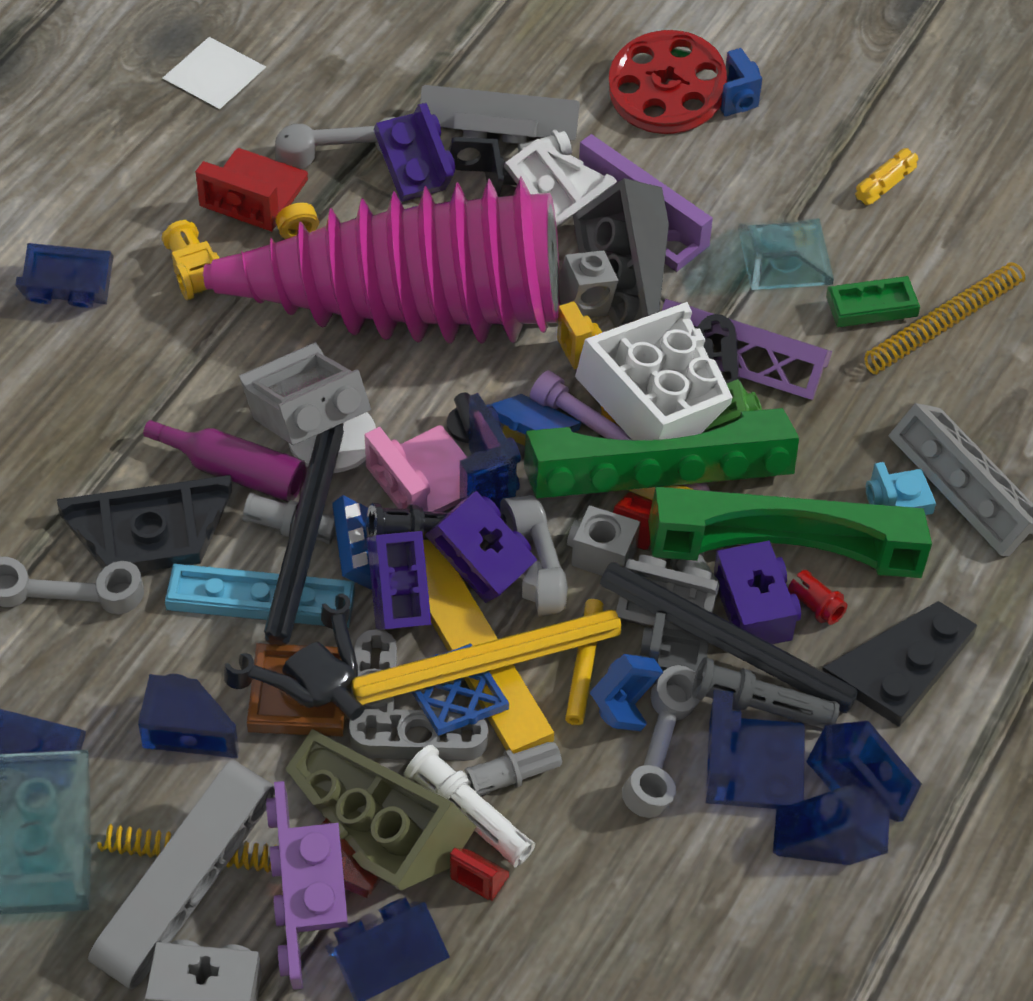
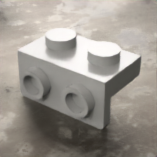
M640 555L638 561L627 559L625 567L713 613L719 585L718 581L710 579L711 572L691 566H685L683 572L665 568L666 561L648 555ZM621 596L619 597L616 612L620 620L654 628L656 614ZM665 620L664 628L686 631Z

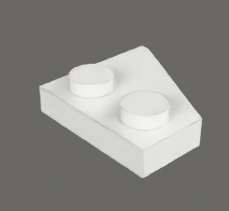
M536 139L504 164V168L517 184L520 176H522L530 194L551 193L557 228L617 182L613 176L607 173L604 176L584 166L583 161L571 155H563L555 147L539 139Z

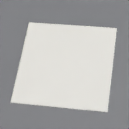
M208 37L162 79L221 109L259 75L266 66Z

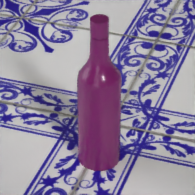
M149 420L144 427V437L181 450L187 455L192 465L202 472L216 477L230 475L231 482L286 502L294 501L302 488L307 467L305 461L214 428H206L197 432H185Z

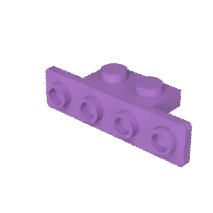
M284 781L274 782L275 797L266 798L268 827H278L279 846H270L272 876H282L283 895L274 896L276 926H286L287 945H278L280 976H290L292 989L297 990L303 989L299 932L348 927L339 823L290 828L286 787Z

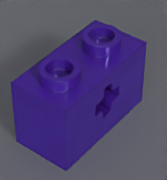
M475 491L462 500L425 536L479 597L487 603L500 596L537 561V558L530 552L531 546L527 539L519 532L512 531L500 518L501 512L496 504ZM483 538H485L489 543L486 546L485 551L482 550L479 545L480 543H482Z
M422 531L368 537L367 544L376 629L383 630L431 625Z
M770 540L717 550L713 574L719 580L720 587L718 592L729 622L770 644L792 641L796 621L801 620V607L795 593L790 594L786 585L787 571L782 557L775 556Z

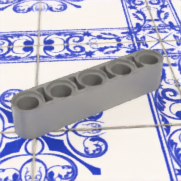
M236 760L229 761L97 938L89 953L88 961L131 990L136 988L151 970L156 942L171 943L266 811V798H273L275 795L274 785Z

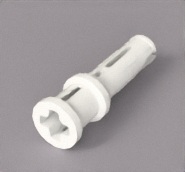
M433 745L424 747L410 761L405 769L404 777L453 802L477 826L474 831L499 851L512 866L517 867L530 856L536 843L521 833L501 813L481 798L470 787L471 781H469V776L463 771H454L439 757V750Z

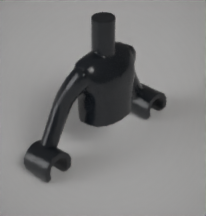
M344 594L336 595L335 606L337 610L331 609L325 603L321 607V622L326 627L333 629L340 659L336 658L320 642H314L291 656L282 668L283 674L254 665L252 656L243 653L239 656L241 670L234 669L228 663L225 664V683L233 689H244L255 679L282 690L306 708L320 707L333 702L351 721L359 718L364 712L365 707L348 691L352 687V680L358 677V664L347 627L350 611V599Z

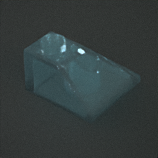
M819 218L739 223L738 231L751 290L833 285L834 278Z

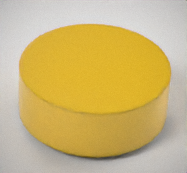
M294 203L286 206L277 214L275 219L279 233L284 239L298 234L300 221L308 232L316 230L319 226L316 211L308 203Z

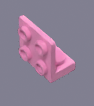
M436 426L402 444L395 439L390 440L381 427L364 434L366 467L398 509H406L408 505L413 504L423 508V511L444 512L459 504L475 491L481 493L487 488V481L443 426Z

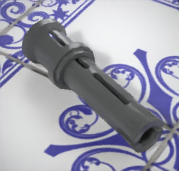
M704 657L694 678L693 698L702 700L704 697H709L730 704L731 709L736 711L751 707L787 719L824 728L826 731H831L834 728L838 718L839 703L836 701H828L793 689L756 680L755 674L750 670L742 668L737 672L714 665L713 659Z

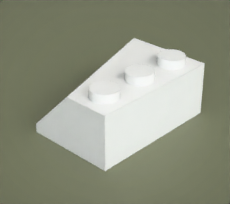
M688 302L589 337L584 341L575 377L632 440H662L701 434L731 404L733 397L715 360L708 357L704 348L705 338L700 328L695 329L690 319L692 311Z

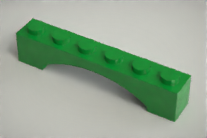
M783 408L743 411L739 420L724 427L697 435L662 440L599 438L574 433L570 427L526 431L524 469L536 498L791 475L795 473L799 436Z
M655 487L648 520L652 557L698 561L699 554L708 550L770 540V543L805 546L840 554L875 568L877 575L922 578L932 547L924 508Z

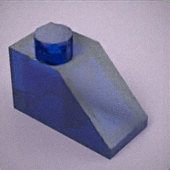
M149 674L138 721L143 748L238 758L239 745L236 725L197 679L187 678L180 674H167L165 676Z
M868 720L825 725L806 760L808 765L834 794L896 822L904 821L922 785Z

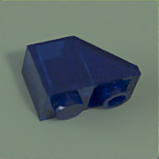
M855 784L776 809L773 853L779 857L841 865H851L888 853L890 810Z

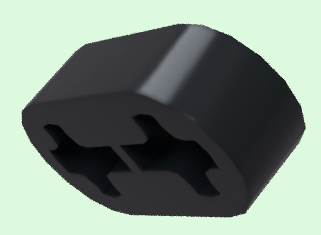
M713 314L707 316L701 321L698 329L700 328L705 338L704 348L708 357L713 360H722L724 372L731 374V379L725 380L726 384L740 379L738 339L734 324L724 315ZM720 324L723 331H729V336L721 339V352L715 353L712 340L705 338V335L713 331V325Z

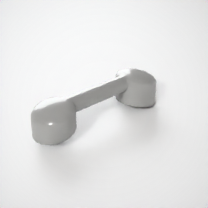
M396 117L384 118L379 122L390 120ZM291 124L279 132L275 141V160L299 169H304L312 163L315 158V146L375 142L377 149L381 153L382 151L373 130L375 126L313 130L305 124Z
M532 495L503 498L500 501V512L505 515L507 526L512 531L515 530L522 534L527 541H534L542 569L538 570V617L559 614L566 605L568 587L566 575L563 569H561L548 529L544 508L540 501Z
M0 557V606L2 607L17 606L22 604L28 597L100 602L103 609L107 612L120 615L135 609L144 595L141 573L136 565L128 561L113 562L104 567L99 573L96 583L29 579L22 563L11 557Z
M676 665L667 668L651 689L650 698L652 706L659 715L644 765L636 768L622 787V798L626 806L638 816L647 818L659 816L666 810L676 795V786L673 779L662 768L676 721L689 716L700 701L692 696L696 672L686 666Z

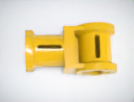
M179 220L168 226L162 233L161 239L165 248L172 251L176 279L183 297L188 301L194 298V294L207 290L203 277L204 265L211 264L212 260L218 259L219 256L216 252L212 251L208 241L199 242V232L195 223ZM181 232L185 234L184 240L180 234Z

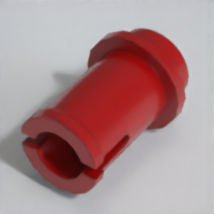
M802 570L797 574V577L803 581L802 584L808 589H805L795 579H792L788 587L789 593H795L798 599L815 613V619L818 622H827L829 625H833L843 617L848 605L844 601V595L841 592H832L812 576V573L808 570Z

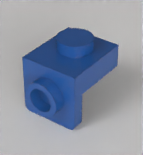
M738 48L728 51L726 58L727 83L723 85L720 109L724 116L759 107L762 77L757 64L754 61H750L743 49Z
M623 654L611 663L608 672L590 691L591 696L600 708L599 714L601 718L612 728L641 731L647 725L635 704L664 673L655 658Z

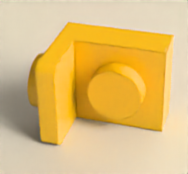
M575 301L560 305L558 308L557 340L575 370L579 364L585 339L598 335L602 331L597 323H592L589 316L582 315Z

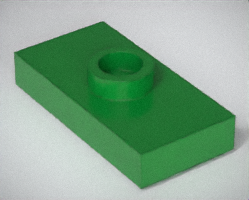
M909 276L828 286L826 298L837 328L912 318L919 315L920 305Z

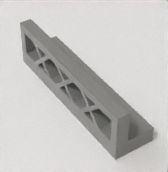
M915 403L888 436L919 469L922 468L924 475L1001 556L1009 557L1029 534H1033V503L941 408Z

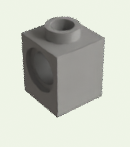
M604 250L567 254L564 257L560 271L561 304L575 301L582 315H587L589 318L608 316L619 281Z
M589 505L582 521L575 520L568 535L567 546L573 547L571 566L601 576L611 562H616L625 567L627 559L633 560L638 548L640 521Z

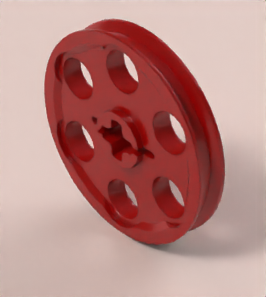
M678 30L650 32L627 43L613 59L609 70L610 98L618 114L628 123L639 129L659 134L685 132L707 122L721 107L723 85L727 83L726 66L718 50L708 41L695 34ZM677 47H686L691 51L688 56L682 58L675 57L670 52ZM640 53H646L653 57L646 64H639L632 60L635 55ZM702 70H711L717 76L711 80H701L696 77V74ZM667 79H673V80H670V81L668 82V84H662V83H665V82L667 81ZM632 82L639 86V89L634 93H623L619 90V87L624 83ZM690 99L700 100L704 104L698 110H688L683 107V104ZM650 106H660L665 112L660 116L650 117L644 113V110Z

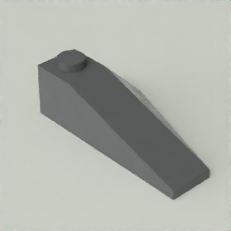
M623 178L573 215L579 253L604 250L619 280L608 312L615 328L660 311L669 227L662 187Z

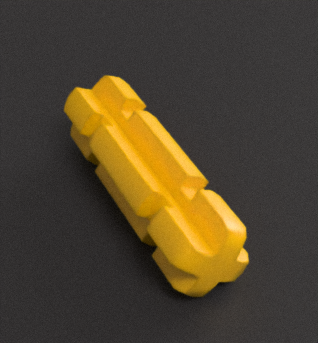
M903 148L893 156L894 158H890L870 174V178H865L856 186L857 192L855 196L857 200H861L865 205L873 204L880 198V195L885 194L905 178L904 175H908L917 168L916 162L919 159L917 154L912 153L909 148Z

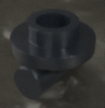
M469 393L458 394L454 398L456 408L447 417V430L454 439L460 442L473 443L480 441L489 433L490 417L483 414V408L474 405Z

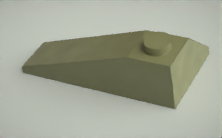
M313 729L285 768L329 824L339 823L340 839L353 854L352 856L358 864L368 873L401 891L450 869V853L454 848L463 849L477 827L448 799Z

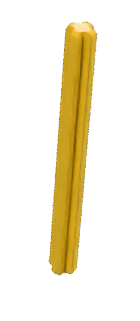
M610 609L358 676L352 680L353 695L362 705L617 637L621 634V621L617 612Z

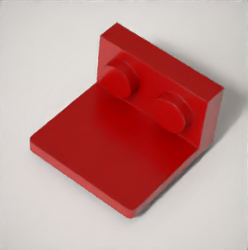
M237 148L223 167L203 161L195 171L199 206L271 232L276 227L275 219L277 214L283 208L292 204L308 181V172L241 148Z

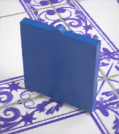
M523 394L486 405L483 410L484 415L508 426L511 430H517L525 435L526 431L563 427H570L572 432H576L580 429L582 423L550 406H542Z

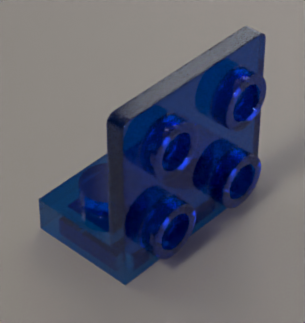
M479 393L469 396V450L472 455L459 461L460 502L477 491L481 496L492 500L500 510V501L503 498L516 497V491L520 490L517 463L521 462V456L514 439L511 437L506 438L502 432L500 420L494 407L491 405L487 407Z
M714 690L709 717L705 803L792 811L802 810L804 804L805 725L795 722L741 718V711H732L733 692Z

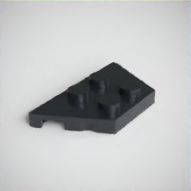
M226 475L57 499V505L61 518L103 569L109 564L118 561L131 562L138 567L140 572L172 568L173 564H201L231 496V476Z

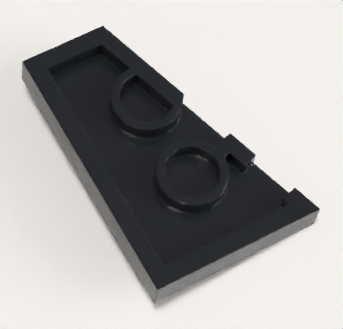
M937 601L823 667L822 671L856 688L858 691L857 701L900 727L972 639L977 624Z

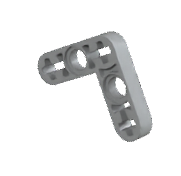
M374 629L362 633L357 638L354 652L358 664V676L397 666L396 640L391 634L384 630ZM372 648H381L380 669H371L370 654L372 653ZM395 696L363 705L365 709L362 715L354 721L349 720L351 747L355 752L367 758L413 759L424 747L433 745L439 750V757L442 760L467 761L480 757L486 751L488 745V726L484 719L479 720L476 724H469L447 732L446 742H440V735H437L423 710L395 709ZM433 710L434 713H435V715H436L437 718H438L439 715H440V713H441V711H440V710ZM449 711L445 722L465 715ZM417 726L425 727L432 733L431 738L424 743H414L408 740L405 735L409 729ZM392 727H397L398 741H391ZM367 728H376L375 739H366ZM462 730L472 731L470 742L462 741Z

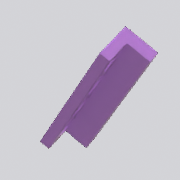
M590 134L580 142L579 160L584 162V166L604 176L606 173L613 176L617 181L616 183L626 178L662 187L669 222L667 241H680L687 246L678 255L666 248L665 264L678 272L710 246L713 221L711 216L594 135Z
M665 299L662 311L682 303ZM689 306L692 311L690 319L696 327L699 326L704 318L714 314ZM730 319L736 328L737 339L749 343L741 349L738 348L739 364L741 366L739 367L740 377L807 399H814L823 368L828 367L832 351ZM720 324L713 325V331L706 333L705 338H709L717 333L728 337L729 331H723ZM757 346L767 350L774 366L760 373L750 371L742 356L743 353ZM775 352L790 357L779 362ZM797 359L814 364L807 388L790 384L782 367ZM715 360L719 370L724 371L722 360ZM777 370L782 381L766 375Z

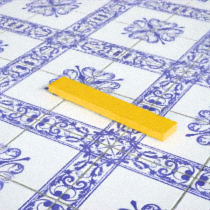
M423 540L431 623L448 652L468 644L475 646L497 640V636L459 573L430 540ZM509 665L489 671L509 702L508 710L487 717L505 750H511L515 754L547 742H553L554 731L515 666ZM465 677L464 679L469 688L475 691L479 680ZM485 684L482 693L494 696L487 684ZM482 700L478 701L482 709L494 705Z

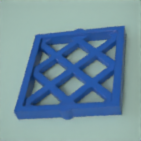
M472 644L465 645V646H463V647L454 649V650H452V651H456V650H460V649H463V648L471 647ZM489 671L468 677L479 680L475 691L460 687L463 680L461 678L455 680L453 684L443 683L428 687L424 694L421 690L412 692L438 736L469 724H476L479 720L509 709L508 700ZM485 684H487L494 696L482 693ZM434 687L449 691L445 702L430 698ZM456 694L472 698L468 708L452 704ZM479 700L494 704L479 711L475 710ZM430 706L442 709L438 718ZM449 711L465 715L445 722Z

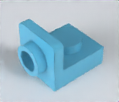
M884 462L874 464L871 480L866 482V495L869 504L924 508L925 515L934 513L936 502L922 468L889 474Z

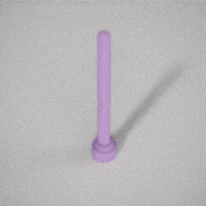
M545 371L534 383L530 392L531 400L542 406L547 405L553 409H562L604 438L632 440L621 427L569 394V388L565 386L564 379L552 371ZM706 483L684 485L693 490L710 491Z

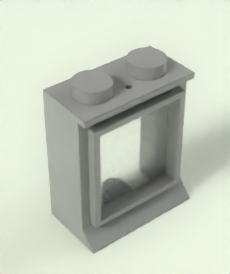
M316 342L239 375L253 419L291 445L298 444L371 410L359 370L351 371L323 354Z

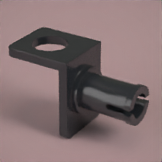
M453 137L451 139L449 151L455 162V170L485 172L486 182L490 178L498 196H500L502 185L517 186V183L504 168V164L507 161H504L503 157L500 156L498 139ZM466 148H474L480 152L477 158L469 161L461 160L457 155Z

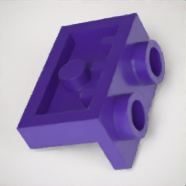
M427 103L418 104L413 114L376 123L373 130L401 202L421 197L425 186L430 194L446 190L455 173V162L451 152L444 149L440 138L441 127L439 120L435 114L430 113Z

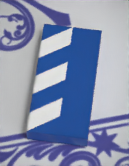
M342 495L332 502L342 576L372 590L366 533L368 507Z

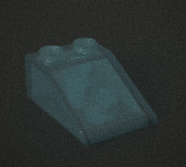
M88 750L0 754V915L89 910L91 834Z

